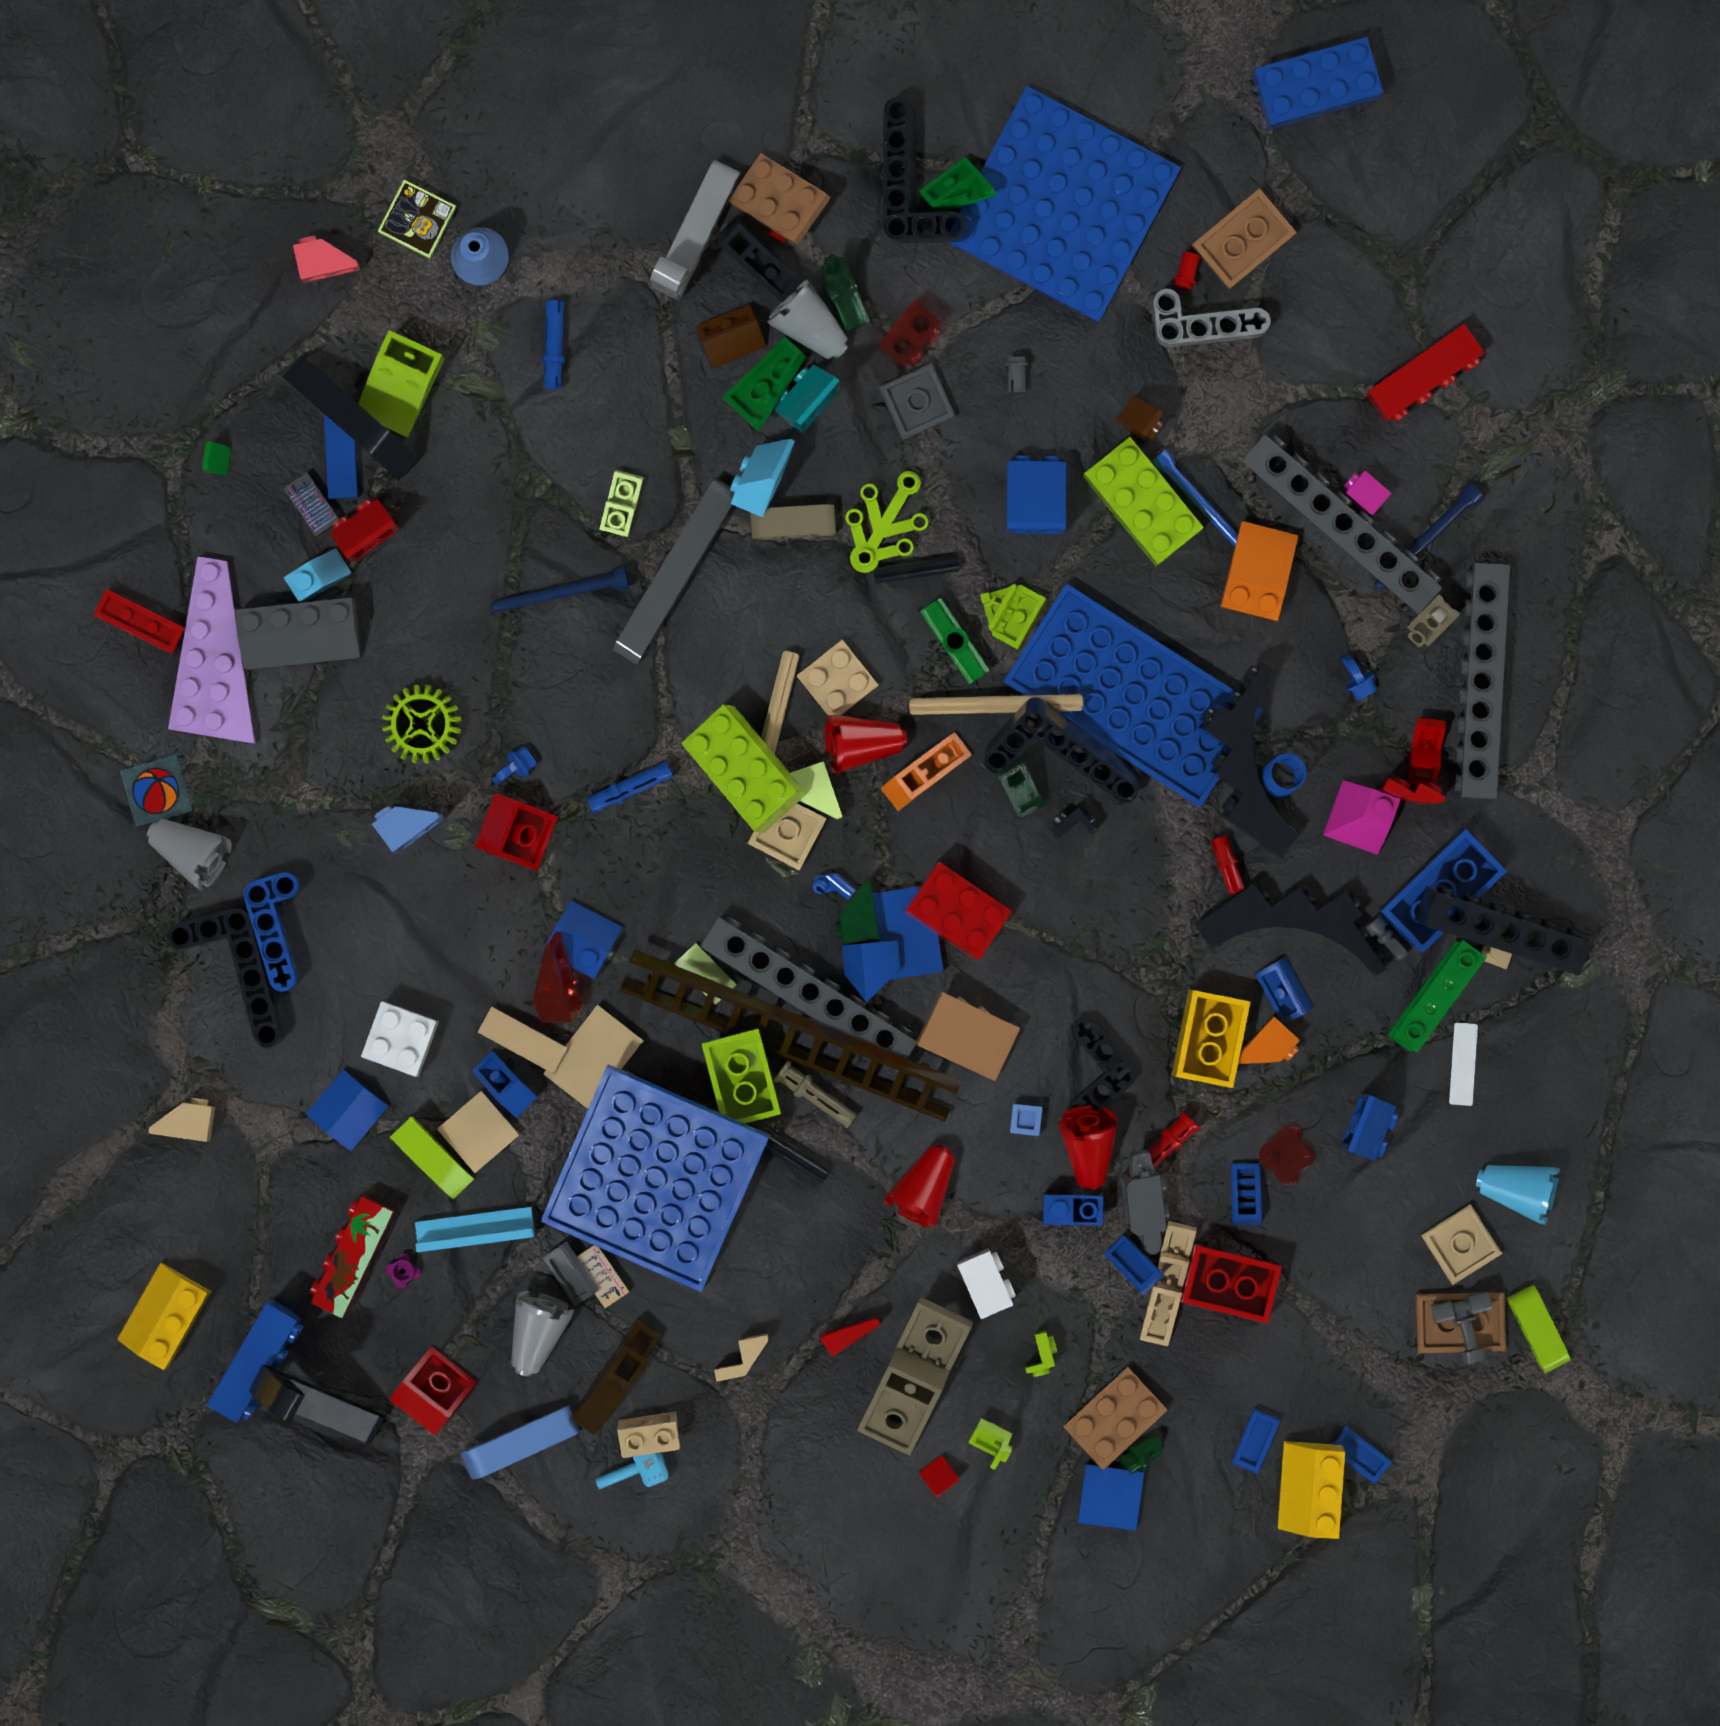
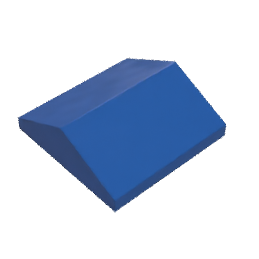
M343 1069L306 1115L327 1134L352 1151L389 1106Z

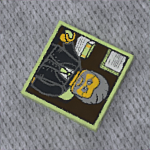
M404 180L378 229V233L431 259L457 207Z

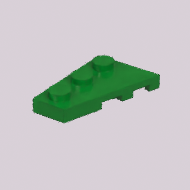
M784 337L722 398L759 432L806 358L805 355L790 340Z

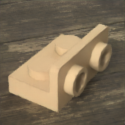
M676 1411L618 1420L617 1431L621 1456L623 1458L674 1451L680 1448Z

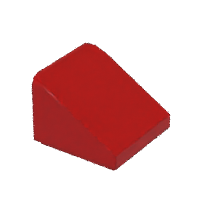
M942 1455L918 1472L936 1497L960 1480L959 1476Z

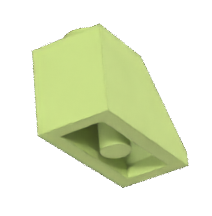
M824 761L790 773L807 793L800 802L837 820L843 818Z

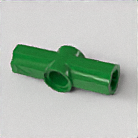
M942 598L920 611L942 644L943 649L948 653L969 685L990 671ZM951 634H959L963 638V646L959 649L950 648L947 644V637Z

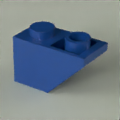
M1043 1193L1042 1223L1052 1225H1103V1196Z

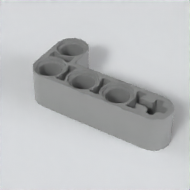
M1171 289L1160 290L1152 304L1155 336L1159 344L1164 347L1258 338L1266 333L1271 322L1269 314L1261 308L1182 316L1179 295ZM1161 297H1169L1174 302V308L1169 311L1162 310L1159 307L1158 300ZM1254 316H1257L1258 321L1264 322L1259 330L1255 329V325H1245L1244 332L1240 331L1242 324L1240 317H1243V323L1251 322ZM1224 319L1233 321L1235 331L1232 333L1223 332L1220 329V322ZM1196 322L1202 323L1206 327V334L1200 337L1195 336L1191 332V325ZM1167 325L1173 326L1177 330V337L1172 340L1164 338L1161 332L1162 328Z

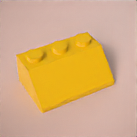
M1188 990L1171 1076L1233 1088L1250 1001Z
M160 1263L117 1340L139 1357L162 1370H166L171 1365L212 1291Z
M1284 1441L1278 1529L1307 1537L1339 1539L1345 1450L1342 1445Z

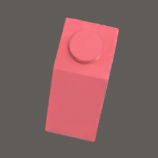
M316 236L299 239L300 244L293 245L300 279L303 283L360 271V266L355 259L323 239L317 240Z

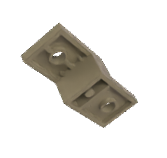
M920 1297L857 1431L910 1456L944 1388L949 1372L972 1328L973 1321ZM936 1330L940 1332L942 1338H932L928 1331ZM888 1415H898L903 1422L895 1423L889 1419Z

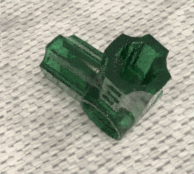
M834 254L826 257L821 270L825 279L822 282L831 303L835 304L846 331L858 329L869 323L870 320L858 296L859 290L844 257H837Z

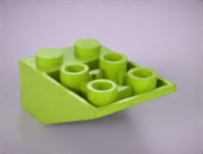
M389 330L376 356L358 404L385 428L408 438L445 358L442 354Z

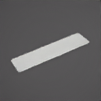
M1454 1024L1449 1103L1453 1105L1471 1106L1473 1104L1477 1024Z

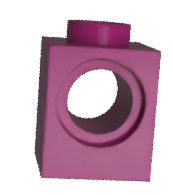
M1366 471L1360 476L1355 472L1344 485L1348 489L1344 495L1361 511L1363 510L1370 517L1392 494Z

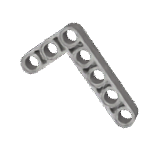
M716 160L712 162L666 258L661 256L652 272L650 282L653 289L678 301L681 299L728 203V199L734 191L741 172Z

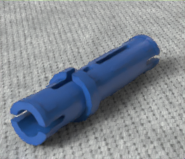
M549 300L545 303V353L542 356V363H544L543 389L561 390L562 364L565 363V357L562 356L564 302L559 301L558 303L557 300Z
M663 761V763L620 783H610L609 788L587 796L586 799L593 814H596V812L616 803L618 805L623 804V800L670 778L672 779L673 775L667 762Z

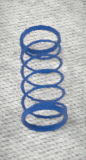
M1280 754L1264 766L1260 775V783L1264 791L1270 796L1277 798L1285 797L1304 783L1307 774L1306 766L1302 759L1294 754ZM1275 763L1286 764L1291 768L1295 779L1292 788H1282L1274 782L1271 771Z

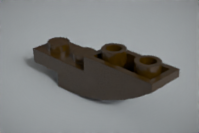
M635 1320L606 1367L599 1371L570 1417V1420L595 1435L613 1414L649 1362L647 1359L660 1340L661 1335L639 1320Z

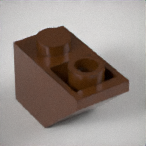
M1136 396L1131 398L1115 420L1118 425L1142 443L1147 437L1152 440L1164 424L1160 420L1163 412Z

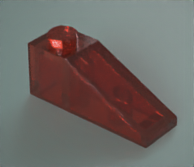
M555 932L544 949L534 993L533 1005L534 1009L538 1011L541 1023L573 1022L583 1007L561 932Z

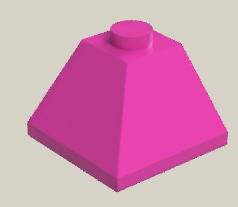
M1342 780L1323 836L1378 855L1391 828L1401 799L1372 788Z

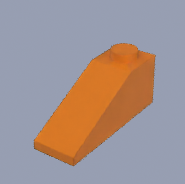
M954 732L894 776L880 789L897 811H899L967 760L972 754Z

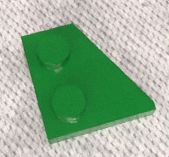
M966 157L919 190L922 198L934 212H945L997 195L990 183Z

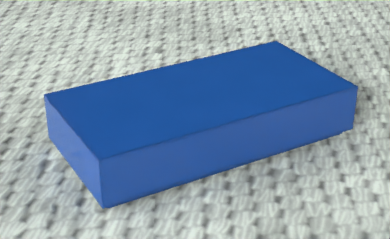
M1125 1233L1104 1253L1143 1296L1165 1276Z
M1253 1408L1231 1463L1258 1474L1281 1420Z
M1346 1425L1331 1443L1342 1445L1345 1450V1462L1373 1484L1377 1483L1392 1463V1460Z

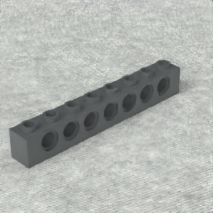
M1274 433L1271 437L1265 434L1242 462L1415 612L1420 614L1442 589V586L1438 584L1441 578L1430 568L1423 571L1416 564L1419 559L1407 548L1404 552L1400 551L1394 545L1397 540L1385 529L1381 533L1372 526L1375 521L1363 510L1359 514L1350 507L1353 502L1341 491L1337 495L1328 488L1331 483L1319 472L1315 475L1311 474L1306 469L1309 464L1297 453L1293 456L1289 455L1284 450L1286 444ZM1281 456L1285 459L1286 468L1283 472L1276 473L1270 469L1269 462L1272 457ZM1296 475H1303L1308 480V488L1303 492H1297L1292 488L1291 481ZM1319 494L1327 495L1330 499V507L1325 511H1319L1314 507V498ZM1342 513L1350 515L1353 520L1352 526L1347 530L1339 529L1335 523L1336 517ZM1362 533L1372 534L1375 539L1373 547L1370 549L1361 548L1357 541L1359 535ZM1385 552H1392L1397 557V563L1392 568H1384L1380 564V556ZM1414 571L1418 574L1419 582L1416 586L1406 587L1402 583V576L1405 572Z
M1474 563L1471 565V570L1466 571L1465 585L1470 587V599H1465L1464 616H1469L1468 628H1463L1462 645L1467 646L1466 657L1461 658L1460 667L1461 675H1465V686H1460L1459 704L1464 705L1463 716L1459 715L1457 721V733H1462L1461 745L1456 746L1455 754L1456 762H1460V774H1455L1454 791H1459L1458 798L1497 799L1510 565ZM1487 586L1492 589V601L1485 602L1479 597L1481 587ZM1485 615L1491 619L1492 626L1489 631H1483L1478 627L1477 620L1479 616ZM1483 644L1489 648L1490 656L1487 660H1480L1476 656L1475 651L1478 645ZM1476 674H1484L1488 678L1486 689L1481 690L1475 686L1474 677ZM1475 703L1485 705L1487 714L1483 719H1478L1473 715L1472 707ZM1474 732H1480L1484 735L1485 744L1482 748H1476L1471 744L1470 738ZM1472 761H1478L1482 764L1483 774L1480 777H1474L1470 774L1469 765Z
M726 916L724 920L718 917L701 944V948L823 1025L904 1058L909 1057L917 1042L913 1039L915 1036L914 1032L902 1025L898 1029L888 1024L891 1019L877 1009H875L873 1014L864 1009L863 1007L866 1002L853 994H850L848 998L838 992L841 987L828 978L821 982L814 977L815 970L802 962L799 967L789 961L791 955L778 947L774 951L764 946L767 940L752 931L748 936L739 929L742 924L731 917ZM735 936L742 938L745 944L743 951L738 954L731 953L728 949V941ZM758 952H764L769 957V965L765 969H757L752 963L753 956ZM782 968H790L794 973V980L789 985H783L777 979L778 971ZM808 983L815 984L819 989L818 997L812 1001L806 1000L802 995V988ZM832 999H839L844 1005V1010L839 1016H832L827 1012V1003ZM859 1014L866 1016L869 1021L868 1028L862 1032L855 1031L851 1025L853 1017ZM882 1030H888L893 1034V1043L889 1047H881L876 1041L877 1034Z

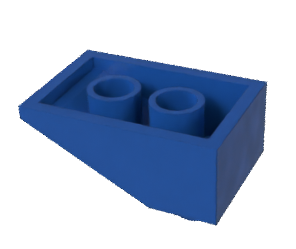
M1361 1093L1340 1148L1375 1161L1377 1156L1382 1158L1388 1141L1384 1140L1388 1129L1393 1130L1398 1118V1114L1394 1113L1396 1106L1371 1095Z

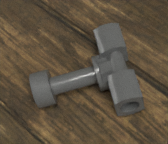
M1488 1291L1469 1295L1468 1300L1452 1303L1449 1300L1430 1305L1435 1323L1453 1319L1454 1324H1460L1466 1346V1351L1461 1352L1464 1364H1472L1487 1359L1484 1347L1478 1348L1471 1321L1477 1319L1475 1313L1493 1309Z

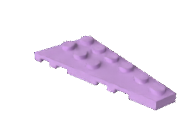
M198 556L168 729L256 744L245 670L237 637L228 562Z

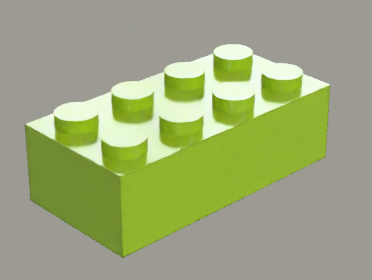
M1131 437L1126 439L1083 475V478L1156 567L1204 528Z
M723 704L681 743L755 832H766L807 794L735 706Z

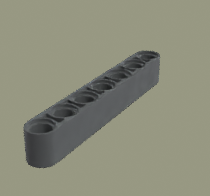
M716 477L711 482L617 639L612 651L636 665L640 663L734 505L731 504L734 492L730 491L731 486Z

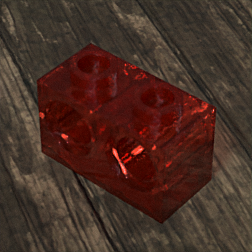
M914 300L879 342L878 349L904 370L909 365L915 367L924 355L921 352L922 348L927 342L932 345L943 332L939 329L942 321L918 301ZM916 319H926L930 324L929 329L926 332H917L913 328V323ZM907 341L911 345V351L906 355L898 354L894 349L896 343Z

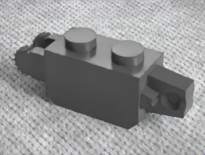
M1147 1150L1134 1151L1130 1153L1129 1171L1124 1172L1120 1177L1124 1222L1138 1236L1140 1245L1145 1248L1144 1250L1148 1254L1150 1253V1255H1155V1253L1158 1254L1162 1246L1160 1232L1166 1231L1165 1221L1169 1220L1168 1207L1166 1203H1163L1162 1193H1166V1184L1163 1175L1160 1176L1154 1169L1150 1153Z

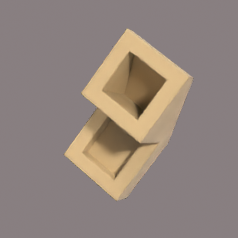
M768 1333L739 1339L742 1362L715 1368L716 1381L746 1376L768 1342Z

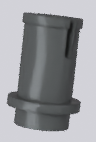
M1008 357V363H1005V366H1008L1007 392H1026L1025 366H1028V363H1025V357Z

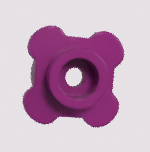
M401 1254L395 1263H390L385 1268L386 1274L392 1277L395 1281V1286L399 1289L405 1288L410 1280L417 1279L420 1276V1269L414 1267L408 1254ZM402 1268L405 1269V1274L400 1273Z

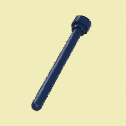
M1468 482L1460 490L1462 493L1458 496L1459 500L1408 548L1411 553L1417 557L1467 507L1471 508L1473 505L1477 507L1485 499L1473 484ZM1397 560L1389 568L1394 567L1397 563ZM1379 579L1375 581L1376 589L1383 590L1386 587Z
M625 566L613 568L612 572H608V576L496 600L491 603V609L494 612H500L608 587L621 591L630 589L629 579Z

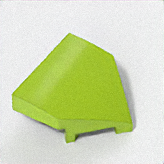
M1016 584L995 592L980 594L992 636L1020 651L1048 600L1022 585L1017 586Z

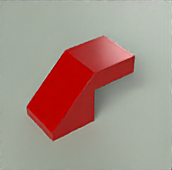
M1416 718L1411 742L1407 783L1416 785L1428 781L1437 785L1446 721Z

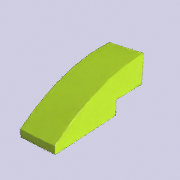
M413 1116L390 1136L400 1149L453 1200L474 1180L461 1164Z

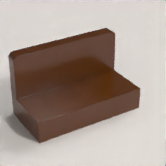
M749 304L695 326L713 368L766 346Z

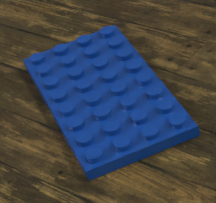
M1066 583L1003 683L1022 695L1081 694L1083 697V709L1081 711L1059 712L1114 754L1201 808L1219 780L1209 772L1213 767L1211 761L1220 750L1224 751L1226 747L1198 728L1202 723L1200 717L1207 707H1213L1214 704H1219L1226 708L1228 706L1226 700L1233 689ZM1257 706L1254 724L1264 710Z

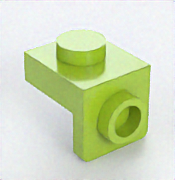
M1045 1330L1034 1333L1041 1362L1025 1366L1026 1373H1033V1377L1051 1373L1049 1368L1055 1367L1052 1354L1057 1353L1054 1337H1047Z
M982 1418L968 1442L994 1456L990 1468L994 1470L1000 1461L1004 1463L1007 1461L1013 1448L1008 1445L1012 1433Z

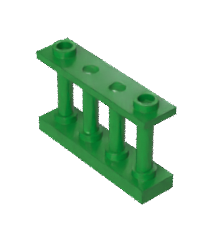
M1464 940L1460 943L1454 941L1386 1035L1407 1051L1412 1052L1413 1050L1418 1053L1487 957Z

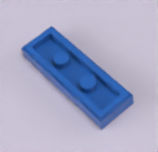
M324 414L328 499L358 498L355 441Z

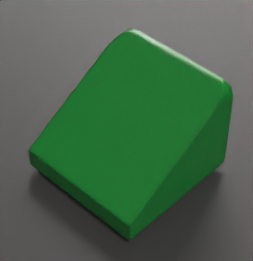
M207 441L202 462L203 471L210 474L227 475L231 448Z

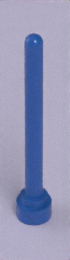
M1167 449L1163 450L1151 462L1153 466L1163 475L1166 473L1235 547L1238 533L1174 466L1176 463L1172 459L1174 456Z

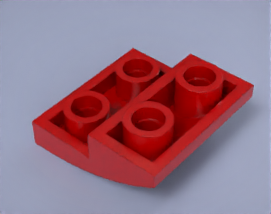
M1395 777L1392 780H1384L1378 789L1380 792L1400 798V801L1413 804L1437 805L1443 803L1446 799L1445 796L1440 794L1442 789L1428 781L1423 784L1418 783L1414 785L1410 791L1411 785Z

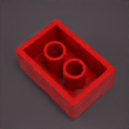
M940 862L933 865L903 910L904 913L974 960L981 959L1012 912Z
M1194 1244L1180 1301L1185 1304L1268 1324L1282 1266Z

